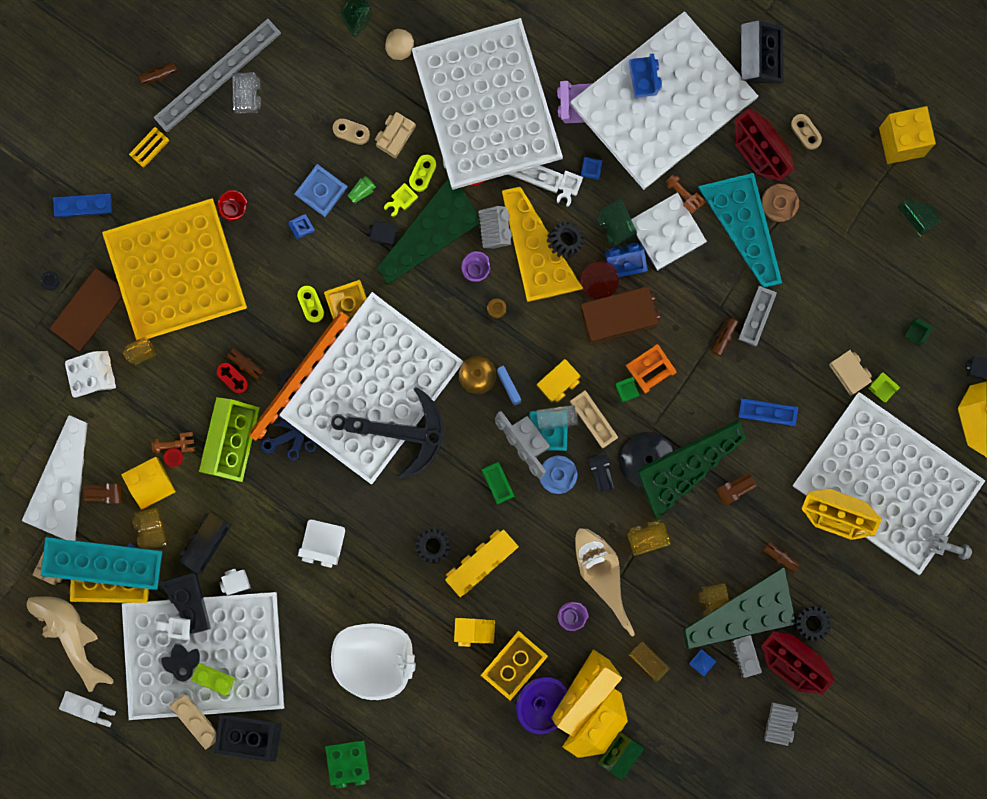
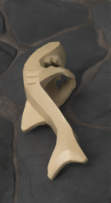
M57 597L28 598V611L37 617L39 621L43 622L45 620L47 624L43 628L42 635L45 638L59 637L70 661L80 674L88 691L92 692L99 682L113 684V679L108 674L95 668L87 660L84 646L98 638L91 629L81 623L79 614L73 605Z

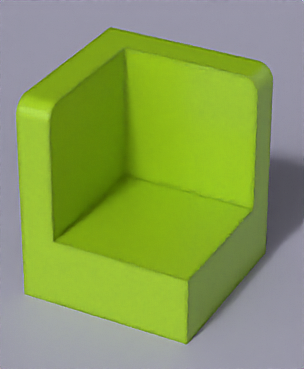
M883 372L868 387L884 403L900 388Z

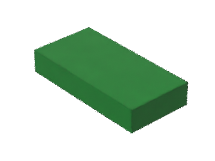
M499 462L482 469V473L497 505L515 497Z

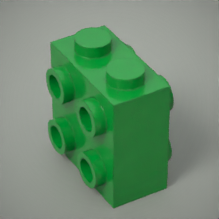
M365 740L325 746L331 786L335 785L336 788L347 787V783L355 782V786L366 784V780H370Z

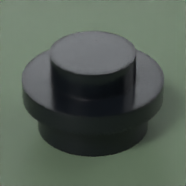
M48 271L42 275L40 282L44 289L51 291L59 286L60 278L55 272Z

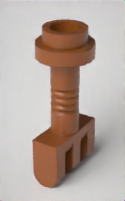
M672 175L665 182L669 190L674 188L686 200L683 206L690 213H694L705 203L704 199L697 192L692 196L678 182L680 178Z
M193 432L180 433V440L159 442V439H155V441H151L152 452L161 454L160 450L181 447L182 453L194 452L195 447L187 448V445L194 444V440H186V437L193 436Z

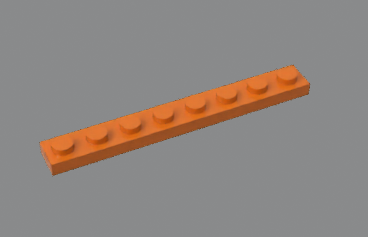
M343 312L338 313L249 431L248 436L256 441L265 435L267 425L269 423L272 424L277 419L279 409L281 407L285 408L290 401L288 397L291 393H296L301 387L300 381L304 376L307 378L311 374L313 364L323 358L325 348L327 346L330 347L336 340L335 335L339 330L342 331L347 326L348 322L346 320L349 318Z

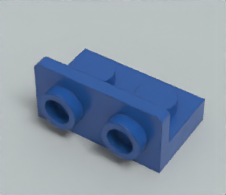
M654 53L650 54L649 57L630 59L629 67L634 97L657 95L662 88L661 77L657 75L659 63L658 59H655Z
M632 243L625 248L613 247L605 252L610 279L648 271L642 244Z

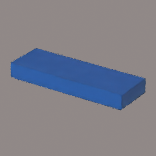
M741 398L738 418L795 427L798 407Z

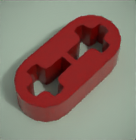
M229 363L219 365L217 368L219 378L235 393H245L249 386L247 380ZM222 368H230L229 373L232 377L222 376ZM234 379L238 382L244 381L242 384L244 388L242 390L240 388L235 389Z

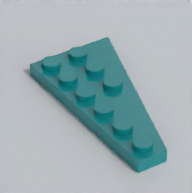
M754 173L698 186L703 197L760 285L767 288L782 284Z

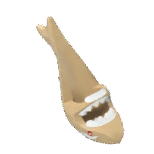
M579 528L576 533L575 550L582 578L610 606L624 629L631 636H634V630L626 616L621 600L618 556L611 546L599 535L589 529Z

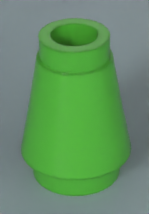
M365 176L363 179L360 178L348 194V197L356 204L373 193V189L376 186Z

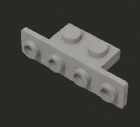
M502 411L498 412L495 417L497 427L507 435L508 442L516 447L518 455L523 461L527 462L531 473L539 479L543 478L546 470L536 457L548 450L549 444L528 416L512 426Z

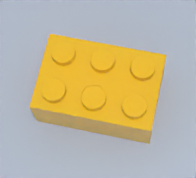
M518 631L481 676L511 701L548 655Z

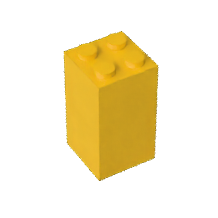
M927 106L889 114L879 127L887 164L924 157L936 144Z

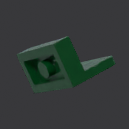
M619 732L598 764L620 780H623L644 748Z

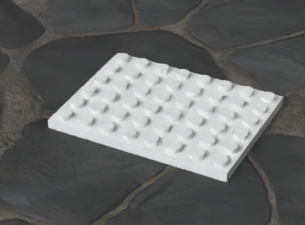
M684 11L570 101V105L644 190L755 101L758 95L746 81L742 80L741 75ZM654 53V57L658 59L659 63L657 75L661 77L662 88L657 95L635 98L629 60L649 57L650 54Z
M521 18L412 48L452 190L563 159Z
M371 292L279 416L367 482L373 484L405 440L374 434L351 433L345 429L335 430L331 425V418L335 414H341L344 417L356 416L368 418L370 421L416 426L424 416V413L422 412L420 400L413 389L415 387L421 389L435 401L463 364V361ZM337 418L335 420V424L337 425L341 424L342 422L340 418ZM356 421L354 427L358 428L361 423Z
M858 392L797 478L793 487L806 496L811 491L832 489L867 502L882 518L876 535L865 538L917 575H920L935 554L929 551L930 547L938 548L937 545L932 544L933 540L940 542V538L934 536L935 533L948 536L985 480Z
M277 592L204 597L211 629L195 634H190L189 632V639L186 640L168 637V631L156 630L157 621H169L170 617L180 618L178 610L170 600L150 601L148 603H123L122 615L129 720L177 717L170 708V703L184 693L190 697L203 714L284 709ZM176 643H179L188 652L198 649L200 653L199 663L236 678L230 695L224 696V694L221 695L217 691L199 685V683L192 682L191 679L196 668L193 669L189 680L178 681L173 673L164 670L161 658L171 657L172 648ZM181 668L180 674L185 675L187 672L186 669Z

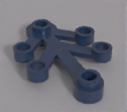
M278 414V417L281 419L280 423L275 424L273 422L272 424L289 428L291 431L274 439L266 438L262 440L260 448L264 453L271 454L276 450V446L295 438L292 449L287 454L290 460L295 461L299 458V450L305 434ZM310 439V441L306 442L305 449L312 453L317 449V445ZM270 442L271 448L265 449V443ZM309 443L314 444L313 450H308L307 446ZM292 451L297 453L296 458L290 457Z

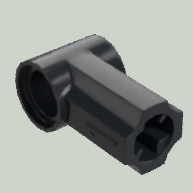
M607 453L587 457L598 493L614 489Z

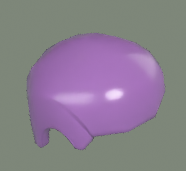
M474 251L468 254L462 262L463 275L471 282H480L485 279L491 269L488 256L482 252Z
M578 602L565 603L558 613L560 626L568 631L581 629L588 618L586 607Z

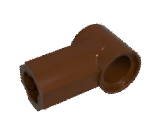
M747 473L735 481H730L716 489V492L723 504L727 506L739 499L741 495L753 490L757 485L750 473Z
M122 484L84 485V501L122 504Z

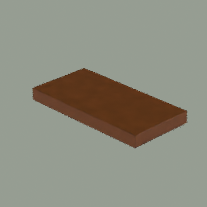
M95 268L50 327V330L81 352L122 299L119 285Z

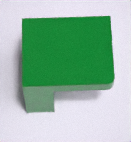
M634 377L615 383L621 403L640 396L634 383Z

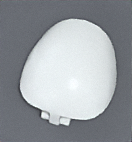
M361 624L347 627L336 636L331 651L332 671L338 683L350 693L368 700L387 699L399 694L405 688L408 679H412L416 663L414 662L415 655L412 654V644L409 636L399 628L383 624Z

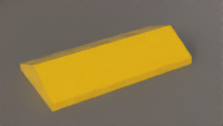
M360 280L324 292L333 320L339 312H343L349 317L346 320L348 323L367 299Z
M71 580L70 602L148 603L149 589Z

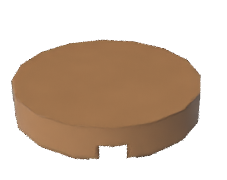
M786 184L771 186L764 192L761 198L764 214L774 222L790 220L799 208V198L795 190Z

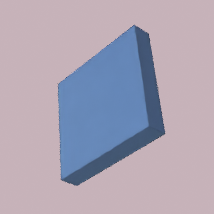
M317 164L295 192V196L326 217L348 186Z
M503 365L498 368L497 374L513 405L516 406L521 403V398Z

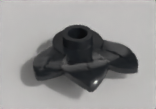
M176 643L172 648L171 657L161 658L162 666L166 672L173 673L178 681H187L191 678L193 669L200 662L199 650L194 649L188 652L183 645ZM181 668L186 669L187 672L185 675L180 674Z

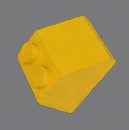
M157 457L121 474L141 510L176 492Z

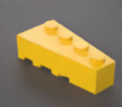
M504 529L501 532L496 530L490 536L492 540L487 544L484 542L475 549L477 552L472 557L468 555L461 561L462 565L457 570L454 567L446 574L447 578L445 581L460 598L519 548Z
M455 618L454 642H458V646L470 647L471 643L494 644L495 620Z
M592 650L551 717L558 728L572 737L576 736L622 679L609 659Z

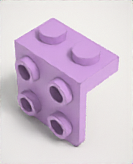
M560 81V87L557 90L558 98L561 99V106H558V116L561 117L564 123L585 122L570 105V101L592 84L571 85L568 81Z

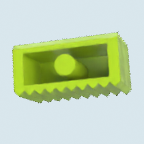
M199 663L191 680L196 684L199 683L203 687L210 688V690L227 696L230 695L236 678Z

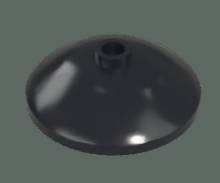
M642 432L632 436L624 444L620 453L619 463L622 474L632 485L643 489L637 469L649 464L645 460L647 456L652 457L653 461H656L674 452L673 445L667 438L654 432Z

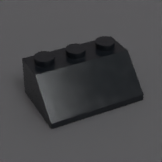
M763 21L741 24V75L743 81L751 83H783L782 26Z
M211 512L209 515H204L200 522L201 528L199 531H194L190 538V541H192L188 548L185 547L179 556L182 558L180 560L182 564L198 574L203 573L232 526Z

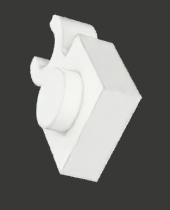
M565 171L558 188L563 191L557 197L558 204L561 198H566L568 201L566 207L570 206V195H577L583 177Z

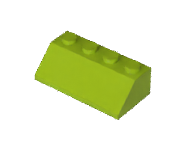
M216 397L199 472L243 482L252 438L247 434L257 422L260 407L232 399Z

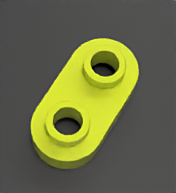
M422 155L410 176V187L416 192H422L428 187L436 169V161L431 155ZM428 162L430 163V167L424 168L423 164ZM419 179L423 181L420 186L415 184Z
M311 286L301 287L297 296L306 319L311 323L320 322L324 317V310L315 289ZM310 293L311 298L305 299L304 295ZM314 310L318 311V315L316 317L311 316V313Z

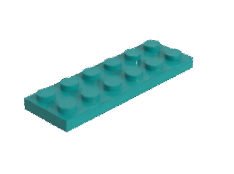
M46 537L41 576L158 590L163 551Z

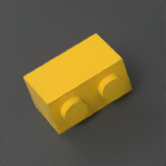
M564 359L536 386L551 403L553 401L559 402L565 396L564 392L568 388L572 390L580 383L578 381L580 375Z

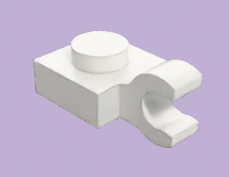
M170 617L169 621H157L156 630L168 631V637L186 640L189 639L190 619Z

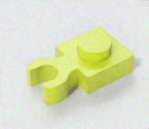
M404 183L391 196L394 201L388 202L384 209L387 210L389 207H393L395 210L391 216L395 217L400 207L405 211L418 196Z

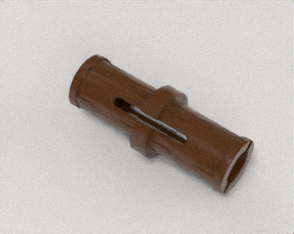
M173 61L161 67L156 66L153 70L138 76L142 86L157 80L160 82L167 76L177 74L178 71Z
M727 318L711 350L713 354L722 357L728 343L732 341V335L739 324L738 321Z
M233 348L230 352L235 356L229 353L227 358L237 364L241 371L245 370L255 380H259L261 376L257 373L263 375L264 370L251 362V358H246Z
M771 541L762 550L775 559L778 565L782 564L793 574L798 570L797 567L801 565L787 555V551H782Z

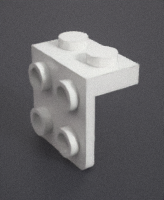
M108 351L90 352L65 362L73 397L116 388Z
M309 520L298 556L302 557L304 562L313 563L314 560L321 561L322 566L332 568L333 564H338L345 528Z

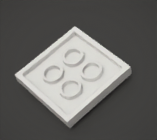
M678 193L628 221L657 271L707 242L690 212L683 206L684 202Z

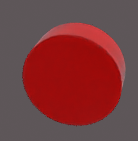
M170 448L164 453V462L168 466L178 467L182 464L183 454L179 449Z

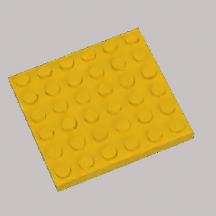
M213 198L102 232L137 342L247 308Z

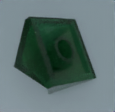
M347 0L340 13L351 36L355 38L366 29L373 15L367 0Z
M906 198L898 206L921 237L942 221L931 205Z

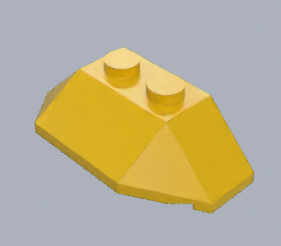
M986 381L969 386L958 407V412L967 445L987 458Z
M832 489L808 492L802 506L803 512L806 513L815 527L850 540L875 536L882 521V518L867 502Z
M613 689L576 736L572 737L570 735L562 747L578 758L605 754L618 733L622 731L628 722L622 694Z

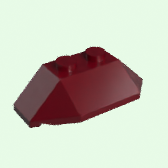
M751 108L735 119V146L757 176L781 181L795 170L791 151L767 119Z
M773 632L761 646L764 651L767 667L799 692L823 695L835 681L825 660L794 635Z

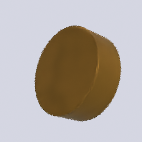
M493 299L488 303L487 311L491 317L501 318L506 313V304L501 299Z

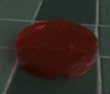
M605 261L590 263L584 269L581 276V285L584 291L590 297L596 299L611 296L617 290L619 284L616 268Z

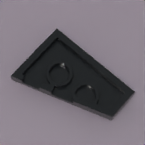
M197 573L159 583L168 594L171 603L178 610L180 618L190 619V634L211 629Z

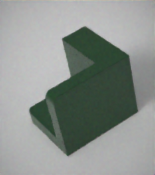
M916 318L911 323L904 337L921 346L925 343L933 327Z

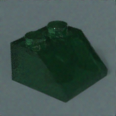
M622 198L599 211L600 216L597 218L601 227H605L607 230L605 236L610 245L613 244L614 247H618L636 238L637 231Z

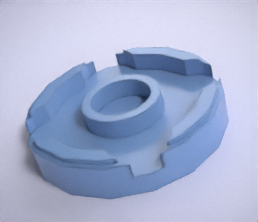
M553 456L544 461L542 466L546 473L540 479V482L546 490L551 493L562 494L573 488L578 474L574 463L564 456Z

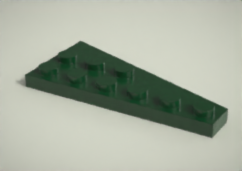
M738 420L637 469L656 521L662 517L661 514L668 508L671 509L675 505V501L682 495L685 496L696 486L712 467L715 468L719 464L718 461L726 454H730L746 439L741 423Z

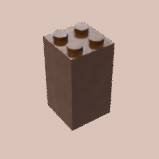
M647 286L581 304L580 311L589 344L593 345L656 328L661 318L659 310L654 309L653 304L656 300L653 290L650 291Z

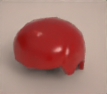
M228 190L218 200L217 210L219 215L228 221L238 220L245 213L247 200L241 192Z

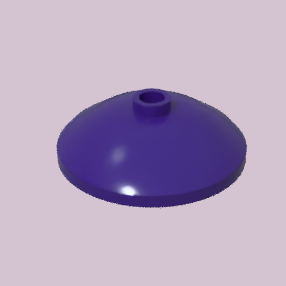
M540 677L529 682L521 691L516 704V714L520 724L534 734H547L557 729L558 727L551 717L567 693L566 687L560 681L551 677Z

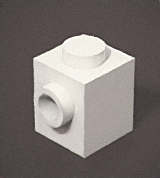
M236 569L226 571L224 572L225 576L221 577L222 582H219L222 592H226L227 596L251 588L245 570L236 572Z

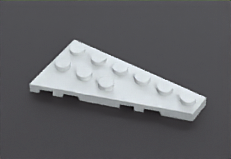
M70 415L68 416L22 519L25 523L65 540L76 541L84 447L87 433L86 422Z

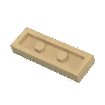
M586 390L570 401L602 449L618 438Z
M186 693L170 703V708L205 750L216 742L217 730Z

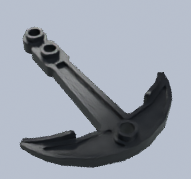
M417 387L413 390L416 392L420 400L422 412L425 414L424 427L370 421L368 418L356 416L344 417L341 414H335L331 418V425L335 430L345 429L351 433L374 434L421 443L418 455H414L408 466L397 475L399 479L413 476L421 472L433 461L443 439L441 415L434 401ZM337 418L342 420L339 425L335 424ZM356 421L361 423L358 428L354 427ZM431 433L436 434L434 439H429Z

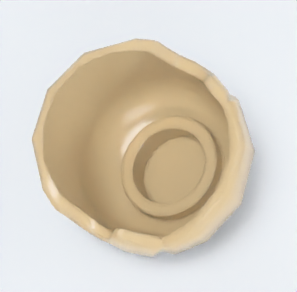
M404 29L391 31L385 42L388 56L396 60H403L410 56L414 47L412 35Z

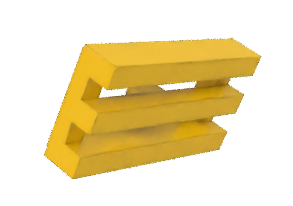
M154 127L129 155L144 168L170 140ZM155 134H157V136L148 144V146L138 156H136V154L149 142V140ZM162 138L163 141L142 162L141 159Z

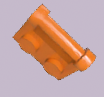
M658 344L626 365L644 394L648 393L650 388L669 375L673 376L677 373ZM660 365H665V370L644 382L642 379L644 376Z

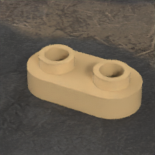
M796 115L791 122L793 132L805 148L810 150L818 148L822 141L821 134L806 115ZM802 122L804 127L799 128L797 123ZM808 138H814L815 142L809 143Z
M338 119L333 124V132L340 139L363 145L370 138L369 130L364 125L347 119ZM340 125L346 127L344 131L339 130ZM358 131L364 133L362 137L356 135Z

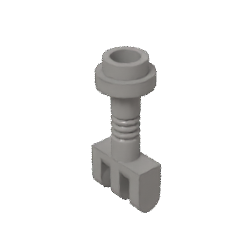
M935 533L934 536L940 538V542L933 540L932 544L937 545L938 548L930 547L929 551L943 555L944 550L958 554V557L962 560L971 557L972 549L968 545L963 544L960 547L947 543L949 537Z

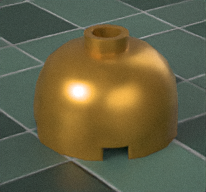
M472 356L461 365L459 381L467 392L483 394L494 386L496 369L488 358Z

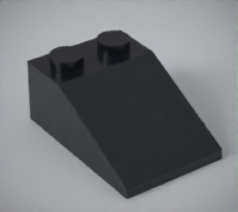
M220 714L214 753L276 762L282 723Z

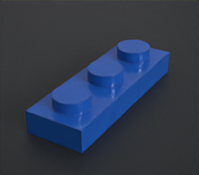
M111 194L53 197L54 217L112 214Z

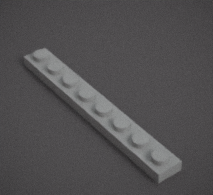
M269 19L265 20L161 110L154 119L166 132H169L274 41L281 32Z

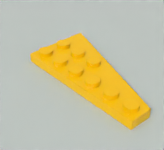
M516 187L503 190L502 195L505 207H507L509 212L508 221L527 302L583 290L566 260L562 256L558 257L557 252L553 254L551 252L554 250L553 248L549 249L548 245L551 244L547 243L549 232L538 217L522 188Z

